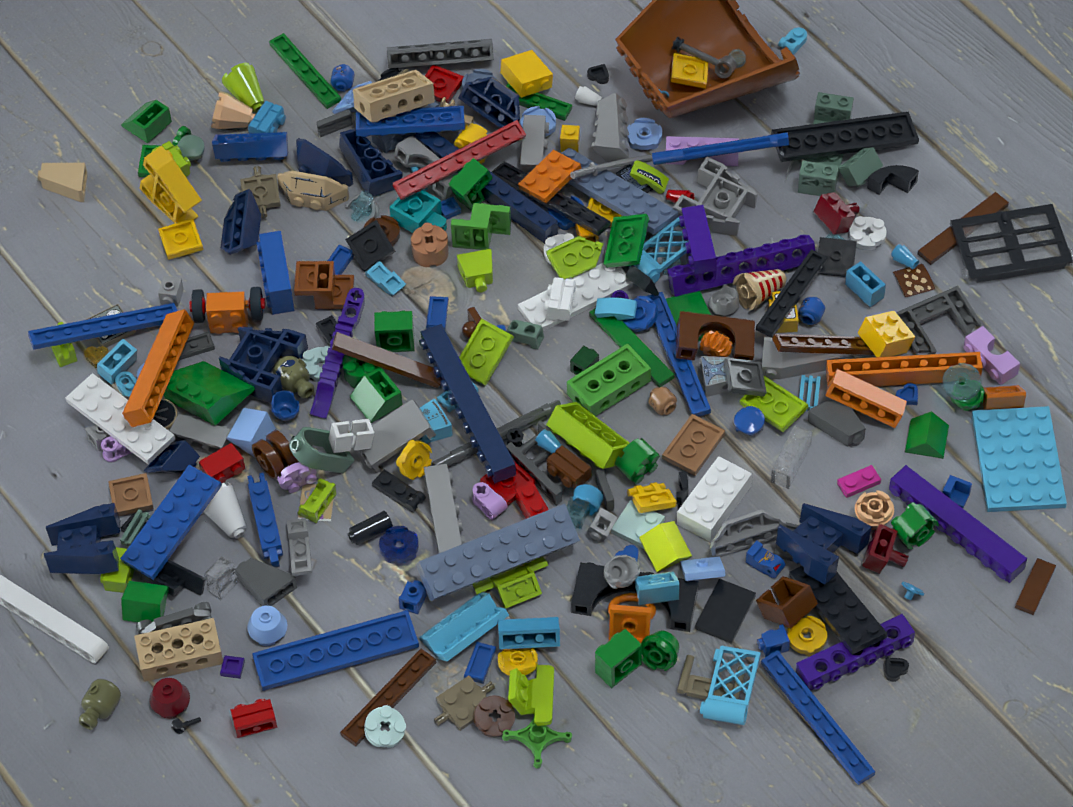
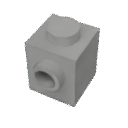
M163 276L158 292L160 304L175 303V306L179 307L184 290L182 278Z

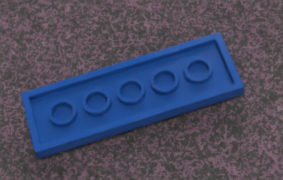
M464 106L416 108L410 112H402L394 117L381 119L378 122H370L360 112H356V136L362 137L370 135L386 136L388 134L404 135L406 133L421 134L431 131L442 132L465 129Z
M189 464L122 555L121 561L154 580L222 486L221 482Z

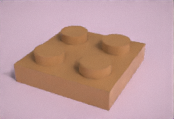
M147 473L108 481L112 503H115L119 516L136 513L138 509L142 511L154 509Z

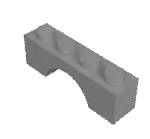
M412 135L398 143L394 153V158L405 167L423 168L440 159ZM456 172L433 184L432 189L444 200L454 194L449 186V182L458 173Z

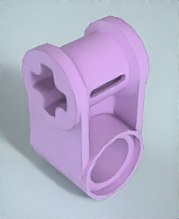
M111 436L101 442L103 458L107 462H115L132 453Z
M480 482L473 486V504L490 520L495 519L508 508L504 498L498 495L486 483Z

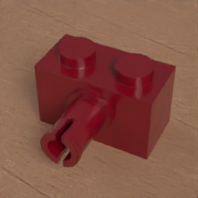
M833 192L821 194L813 212L836 235L849 231L856 217L855 214L859 213L860 208L857 203L845 204L839 195Z
M879 523L871 535L862 566L879 574L888 563V560L905 567L909 555L893 549L898 531Z

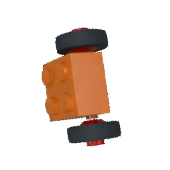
M251 287L249 300H246L244 291L207 293L205 300L203 290L195 289L192 291L189 308L190 312H192L194 323H204L205 313L207 314L210 333H238V327H248L247 308L251 311L252 320H262L263 309L266 308V303L261 287Z

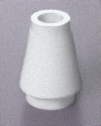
M580 86L575 96L578 103L597 106L598 101L603 98L586 86Z

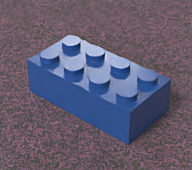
M281 231L259 234L260 242L256 243L260 266L263 267L261 272L267 307L272 309V315L295 311Z

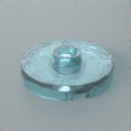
M959 363L949 367L944 373L943 388L951 398L960 401L969 400L980 391L982 384L979 371L972 365ZM963 381L965 384L960 385L959 382Z

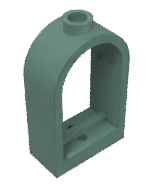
M303 427L289 443L290 450L295 458L303 465L312 469L343 474L355 461L349 451L333 453L329 441L330 431ZM311 445L323 447L326 453L317 451Z

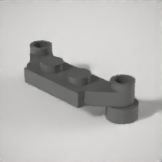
M201 602L195 605L194 609L191 607L154 619L153 622L151 620L140 621L136 624L138 634H144L211 619L212 610L209 602Z

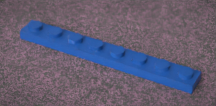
M659 292L658 296L647 295L653 299L658 307V317L654 325L690 413L698 417L710 414V405L691 360L676 358L677 326L663 292Z
M175 303L51 326L28 331V337L33 350L159 326L162 325L166 314L176 312L177 308Z
M777 650L763 658L761 665L856 784L860 785L873 777L875 770Z

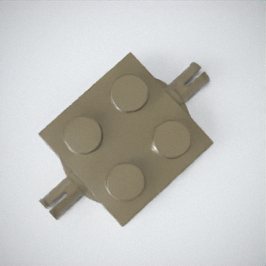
M255 166L253 168L254 176L240 179L242 192L247 189L252 191L261 212V218H263V213L264 218L268 216L267 208L281 206L276 174L263 175L261 174V167L257 166V172Z
M467 676L436 697V701L441 706L443 713L434 718L435 723L440 726V724L449 720L461 731L474 722L473 713L475 707L483 698L487 697V693L495 689L494 684L490 681L483 687H480L470 676Z

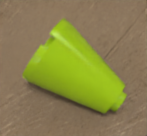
M247 62L240 63L231 68L232 72L223 75L222 84L236 99L252 108L254 113H257L264 103V98L255 68Z

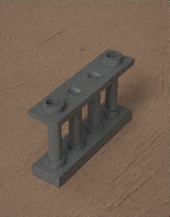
M542 421L538 422V434L544 429L547 431L552 430ZM553 433V435L557 438L561 445H563L565 448H567L569 451L575 454L562 440H560ZM538 434L521 447H516L512 442L506 445L512 459L535 480V486L556 506L561 503L562 490L566 486L562 481L554 484L550 480L552 475L547 470L541 471L537 467L538 464L552 453L544 450L533 459H528L524 455L525 452L538 444L535 441Z

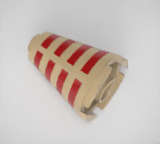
M774 269L741 273L735 276L733 286L736 285L740 305L745 309H755L771 297L772 292H777L785 286L786 275L781 270Z

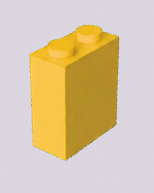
M533 50L501 59L500 73L521 98L552 88L553 73Z

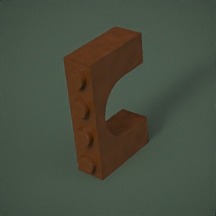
M680 311L677 321L676 358L695 360L698 350V338L709 331H718L720 334L728 337L729 341L733 343L732 358L753 361L755 321Z

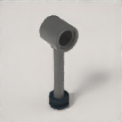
M680 37L673 41L672 50L675 49L677 52L683 50L714 65L715 73L720 78H728L737 67V62L732 56L716 59L685 44L684 39L681 40ZM723 64L727 65L729 70L725 69Z

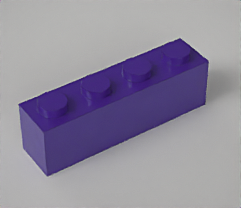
M704 205L681 208L682 216H679L680 227H684L682 229L683 240H687L685 248L686 253H690V256H688L689 266L693 267L695 274L717 271L716 254Z

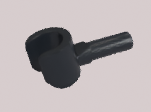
M198 717L185 722L176 718L172 721L171 724L173 726L171 728L177 734H182L186 727L201 722V718Z

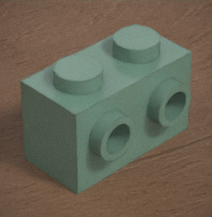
M871 147L860 150L838 169L848 186L859 187L866 183L865 180L873 172L883 167V164L875 149Z

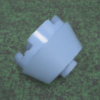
M261 606L250 617L247 630L250 637L260 645L272 646L275 645L276 641L285 636L287 620L276 608Z

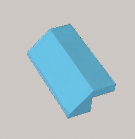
M482 592L421 635L419 639L439 660L449 661L496 626L498 620H504L509 614L505 608L496 606L489 593Z

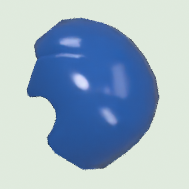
M283 390L276 392L272 396L271 411L276 418L288 421L294 419L299 414V401L294 398L292 392Z

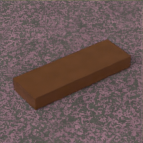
M1037 558L1017 600L1016 609L1031 615L1035 614L1056 569L1055 564Z

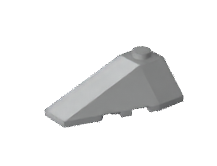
M764 337L762 371L763 376L769 379H784L826 371L827 360L840 359V354L778 352L772 338Z

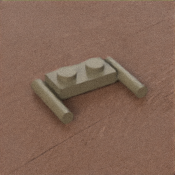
M687 655L677 692L680 694L687 693L689 697L706 700L712 679L690 675L694 656ZM739 666L737 672L743 669V667ZM745 673L737 677L741 683H743ZM734 681V684H725L730 691L739 686L736 681ZM723 687L714 691L715 696L726 694ZM740 691L733 695L736 699H739Z

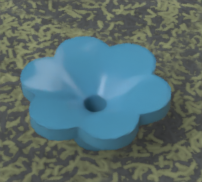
M902 581L901 584L907 589L905 598L912 600L914 594L924 596L925 593L921 589Z

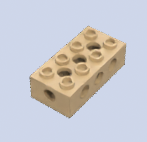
M417 70L353 89L354 108L370 122H378L381 119L394 117L402 112H410L418 107H426L428 104L435 102L433 82Z
M214 618L134 636L144 682L217 666L223 663Z

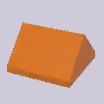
M1019 385L983 387L985 391L984 410L1024 408L1026 391Z

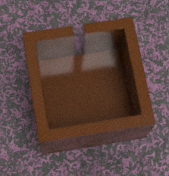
M782 576L771 586L779 605H777L769 589L756 600L764 619L780 625L783 624L788 628L795 626L798 621L818 604L810 585Z

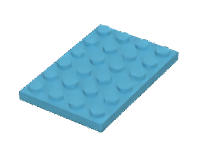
M1049 406L972 410V421L987 512L1066 508L1067 502Z

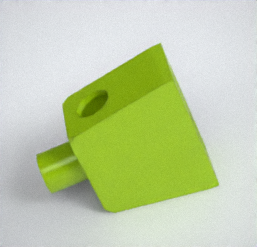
M486 249L457 255V266L468 288L476 287V291L479 293L485 292L487 285L493 283L492 250Z

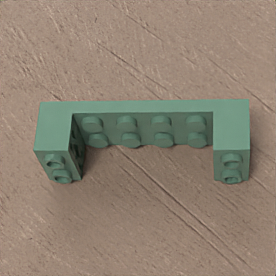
M818 92L813 124L852 119L854 98ZM844 154L802 160L798 193L821 196V194L835 192L840 173L838 168L842 164Z

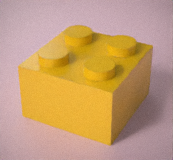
M895 311L865 317L858 331L859 336L876 357H891L907 353L915 339L914 334Z

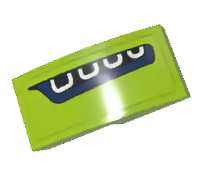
M636 160L630 172V176L639 184H648L658 194L665 192L669 178L654 167Z

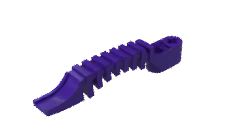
M360 288L349 290L341 316L338 317V324L335 326V332L332 335L333 339L330 341L325 364H323L322 372L319 376L320 380L317 384L314 402L310 411L311 416L323 419L328 417L336 392L335 387L338 386V378H340L341 374L340 369L343 367L342 360L345 357V354L332 350L334 336L336 332L353 337V329L358 325L365 305L364 292ZM348 314H354V315H355V316L352 317V318H351V317H347Z

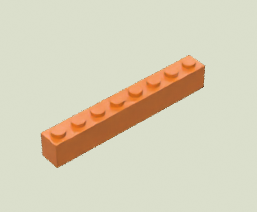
M185 309L166 314L122 413L131 427L151 423L194 325V321Z
M980 352L827 360L826 380L828 387L835 371L839 369L873 386L905 385L907 383L958 382L961 379L980 381L983 367Z

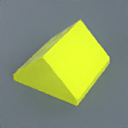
M674 521L660 523L639 537L657 573L692 557Z

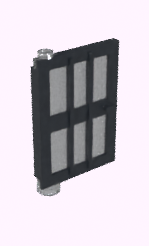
M1053 204L950 220V226L964 265L962 276L964 280L968 279L969 282L976 281V283L1060 270L1065 269V266H1073V247L1068 248Z

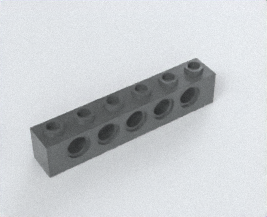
M492 39L387 47L388 68L494 60Z

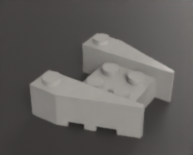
M706 157L698 170L697 183L708 188L699 201L681 195L673 210L678 211L679 217L682 216L681 208L704 205L711 232L737 236L740 221L735 219L743 204L755 209L758 193L750 186H745L736 174L733 175L728 171L724 164Z

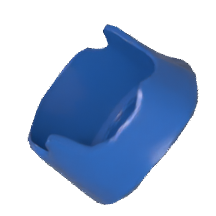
M753 406L742 408L734 417L735 430L749 436L755 435L761 430L763 431L765 423L764 414L759 408Z

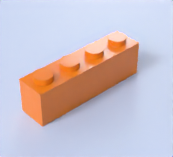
M839 369L835 371L831 378L825 396L893 428H896L902 418L907 403L906 400Z

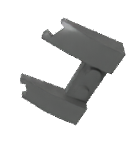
M959 286L896 312L915 336L910 348L916 354L919 351H930V354L937 352L921 326V323L948 312L966 336L972 333L971 331L975 326H981V321Z

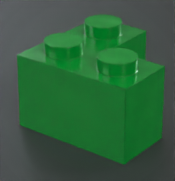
M473 158L464 165L457 175L452 177L449 186L457 200L472 211L473 203L481 204L485 200L481 190L493 177L487 168Z

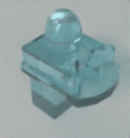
M361 191L357 200L351 203L350 209L354 211L351 217L354 221L359 220L360 216H369L372 213V208L369 205L374 196L367 191Z

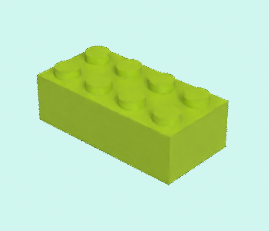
M577 402L557 405L546 424L552 429L551 431L554 434L564 438L568 445L577 448L582 456L591 459L594 465L601 469L614 467L618 455L622 457L624 455L622 450L630 443Z

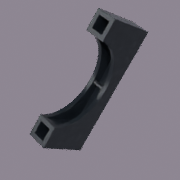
M580 562L571 601V613L591 616L596 605L604 598L619 592H636L635 581L628 587L614 589L604 577V566L591 562ZM640 572L639 576L653 575L654 573ZM677 578L679 580V600L660 603L665 607L670 616V629L690 632L698 596L699 581H685V579Z

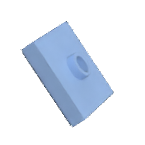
M720 556L680 561L685 581L725 576V569Z

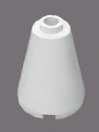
M222 483L221 488L203 512L230 538L235 537L237 539L245 534L247 526L231 483H228V486Z

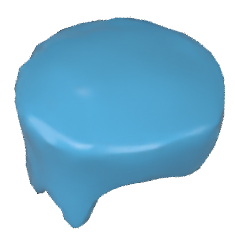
M579 485L574 490L573 501L579 506L588 508L592 516L595 512H598L603 502V494L592 485Z

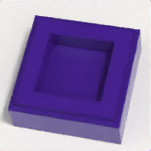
M224 655L220 675L241 679L245 659Z

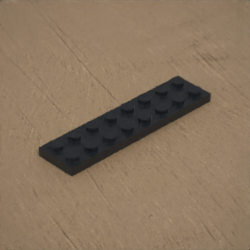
M909 111L772 129L771 135L788 132L789 145L776 147L781 162L854 153L871 147L877 150L914 145L919 142V137Z

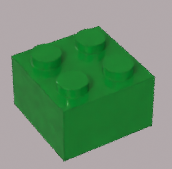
M412 311L374 312V331L377 347L390 352L415 351Z
M626 629L614 634L608 643L600 645L595 651V673L610 688H613L642 665V644Z

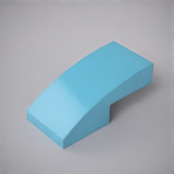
M380 261L366 271L365 275L391 296H394L406 286V283L394 271L391 273Z
M597 298L595 315L597 318L615 316L617 320L633 319L636 314L637 301L624 298Z

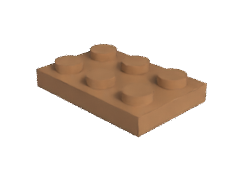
M691 414L662 454V459L696 476L724 437L725 430Z

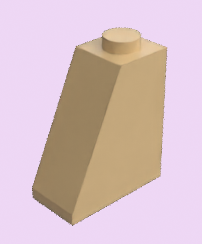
M42 163L41 170H38V181H41L43 189L79 202H84L88 173L85 163Z

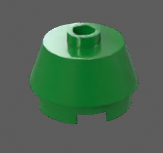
M661 630L646 636L642 640V655L644 657L642 661L652 670L659 668L667 671L676 664L680 646L674 635Z

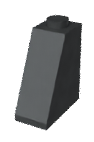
M831 399L808 410V422L847 447L859 444L864 440L866 428L852 408Z
M253 558L241 562L235 568L238 581L261 606H272L297 588L295 576Z

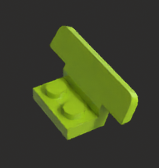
M541 557L473 584V588L476 594L495 587L503 607L506 609L542 594L534 571L549 565L547 560Z
M537 665L536 679L528 680L524 674L522 675L517 668L511 670L509 702L521 715L535 714L534 723L537 726L550 725L553 720L554 667L551 665Z

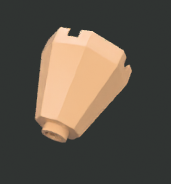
M220 91L218 97L222 98H219L216 102L211 127L215 129L248 127L255 116L252 113L253 109L230 94Z

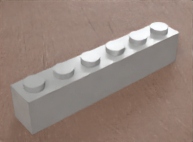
M447 464L424 467L438 554L465 543L464 536H460V531H463L461 519L457 520V515L460 514L458 503H454V498H457L455 487H451L450 483L454 482L452 470L448 471Z

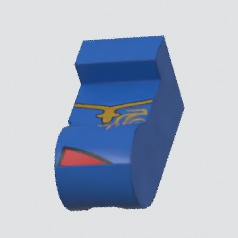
M757 540L746 552V563L771 578H776L786 566L780 556L763 548V544Z

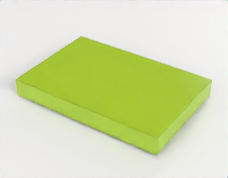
M481 318L459 356L469 377L486 386L514 336Z
M764 376L767 392L765 396L745 394L739 400L740 404L744 407L753 406L759 408L764 414L766 422L784 432L809 408L808 404Z

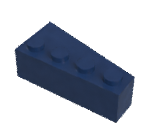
M356 128L340 132L339 148L367 196L372 197L395 190L392 184L403 177V173L399 169L396 170L393 167V163L389 159L386 160L381 155L382 152L378 148L375 149L371 145V141L366 137L356 136Z

